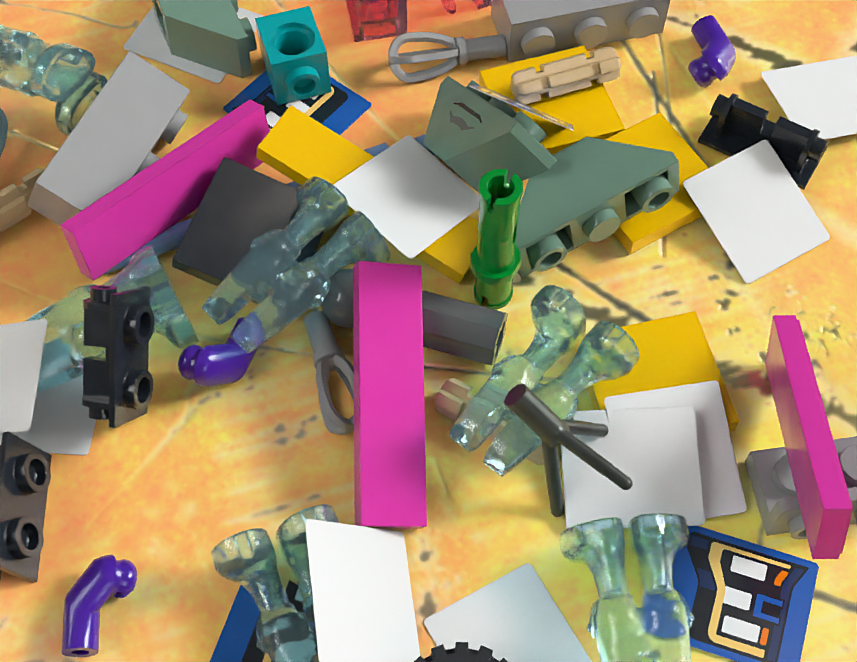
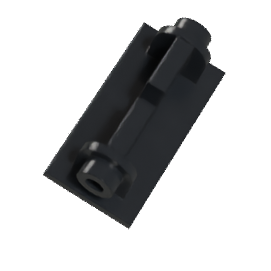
M732 93L730 97L719 94L710 111L712 117L697 142L731 157L762 140H767L797 186L804 190L828 147L829 141L818 137L820 130L808 129L781 116L776 123L766 119L769 111L740 99L739 95Z
M91 286L90 298L83 300V345L106 349L105 358L96 356L83 358L82 405L89 407V418L96 420L109 419V427L116 428L147 414L148 404L152 398L153 378L148 371L149 341L153 335L155 317L150 307L149 286H142L118 293V288L115 286Z
M9 431L3 432L0 445V580L2 571L30 583H35L38 580L40 554L44 542L43 528L48 486L51 480L50 466L52 455Z

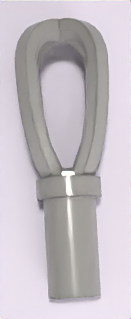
M433 32L403 33L391 42L388 50V63L392 73L399 80L418 82L442 75L456 65L467 64V61L503 57L507 51L506 40L503 34L465 39L463 36L452 38ZM427 41L449 47L398 53L401 45L407 42ZM448 58L442 64L413 73L404 72L399 64Z
M313 311L305 316L304 324L314 352L313 362L316 368V382L322 417L326 428L331 433L347 435L352 431L354 432V415L350 419L344 418L334 408L328 384L329 372L336 370L354 401V366L345 358L343 349L338 346L330 320L324 311Z

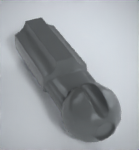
M343 269L333 273L323 283L320 292V304L327 318L334 324L345 328H353V269ZM422 290L423 347L487 365H495L505 335L508 313Z

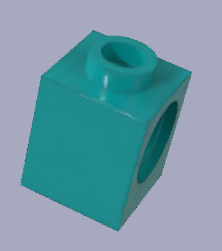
M310 6L255 18L262 60L277 105L331 92L327 51Z

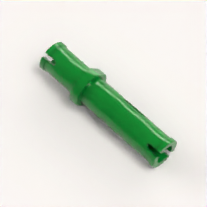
M507 169L488 171L481 177L478 184L480 196L478 239L476 247L470 254V265L476 277L473 290L474 298L479 305H482L486 297L488 299L486 307L491 309L503 308L511 301L513 296V277L521 265V255L516 246L520 201L523 195V182L514 173L510 179V184L507 183Z

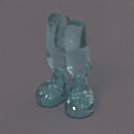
M0 24V87L31 97L40 96L49 101L57 102L55 107L56 126L64 135L69 136L107 83L104 75L93 71L96 64L93 54L70 43H45L32 31L19 30Z
M312 176L298 187L296 201L299 208L284 230L274 229L260 237L254 238L249 253L224 278L201 307L218 325H221L235 316L251 300H255L259 304L242 320L231 336L247 354L277 335L310 307L315 308L322 305L323 299L331 285L329 278L342 268L352 263L355 265L358 261L387 263L390 260L388 246L377 228L361 211H355L312 257H307L300 263L296 261L301 250L322 231L332 230L347 216L349 211L345 195L334 185L320 177Z
M152 245L137 251L121 272L102 284L117 287V293L149 286L150 307L155 317L153 333L163 335L174 347L179 349H185L189 345H196L200 342L177 297L176 290ZM87 284L74 289L66 297L25 320L46 319L48 321L36 393L82 376L83 358L88 356L105 358L106 348L83 345V300L90 298V287L97 286L96 284Z
M551 284L544 286L535 295L530 305L531 318L535 327L534 338L524 354L507 356L492 367L490 378L474 395L449 432V437L467 452H472L486 441L505 418L509 419L510 421L499 432L488 448L483 460L484 464L500 477L514 470L542 445L541 438L505 405V397L513 387L518 384H525L558 417L574 420L573 417L579 406L577 397L582 392L599 381L616 380L627 375L640 358L639 349L634 340L626 331L612 322L599 321L585 335L586 318L581 305L568 291L559 286ZM581 341L575 357L561 374L546 384L540 383L546 371L560 358L571 352Z
M316 505L293 514L281 523L275 534V540L281 555L290 568L301 592L304 612H298L288 600L277 569L276 553L270 536L265 529L253 528L234 534L221 541L211 551L216 571L225 579L241 584L251 594L262 615L256 623V645L264 654L268 653L272 662H319L305 521L312 519L340 523L331 505Z
M650 513L638 515L628 523L630 546L634 555L637 556L644 594L642 595L641 607L635 606L633 597L629 592L625 568V539L620 518L597 519L569 527L560 533L559 543L562 555L570 562L586 564L594 577L599 599L595 600L592 604L587 629L591 633L592 638H596L601 662H692L689 628H692L694 615L690 612L684 596L677 590H674L673 564L676 552L684 549L688 545L690 538L685 517L677 514Z

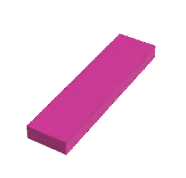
M248 100L60 225L80 272L91 280H96L199 207L223 157L251 169H255L262 164L263 161L256 158L257 147L270 132L263 105Z
M358 261L353 267L355 525L379 529H421L427 527L422 269L420 265Z
M773 315L765 366L812 559H839L840 554L843 553L853 506L800 321L797 320L796 315Z

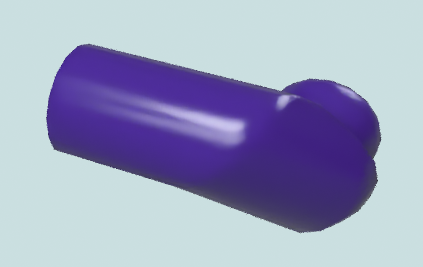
M708 15L695 22L691 29L692 35L702 49V56L692 60L688 70L700 87H708L717 78L720 81L728 76L736 60V52L731 41L713 15Z
M238 318L225 344L206 345L204 348L199 345H189L179 356V372L185 379H194L198 386L212 387L235 383L246 373L266 331L262 325L252 319Z
M113 554L94 559L67 592L64 599L61 652L63 655L68 657H90L98 654L101 607L110 595L116 598H124L135 588L137 570L130 560H116Z

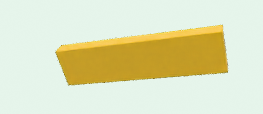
M290 105L258 145L256 158L380 234L331 190L333 184L374 158V156ZM471 216L466 217L415 257L460 284L471 268L470 254L477 245L478 221Z

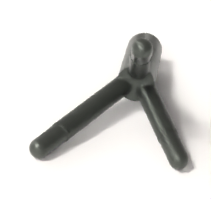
M523 383L516 385L508 392L504 400L505 405L541 438L548 496L553 516L561 517L564 514L557 446L560 444L621 489L629 490L632 487L633 481L629 476L574 436L605 437L609 432L605 424L561 419Z

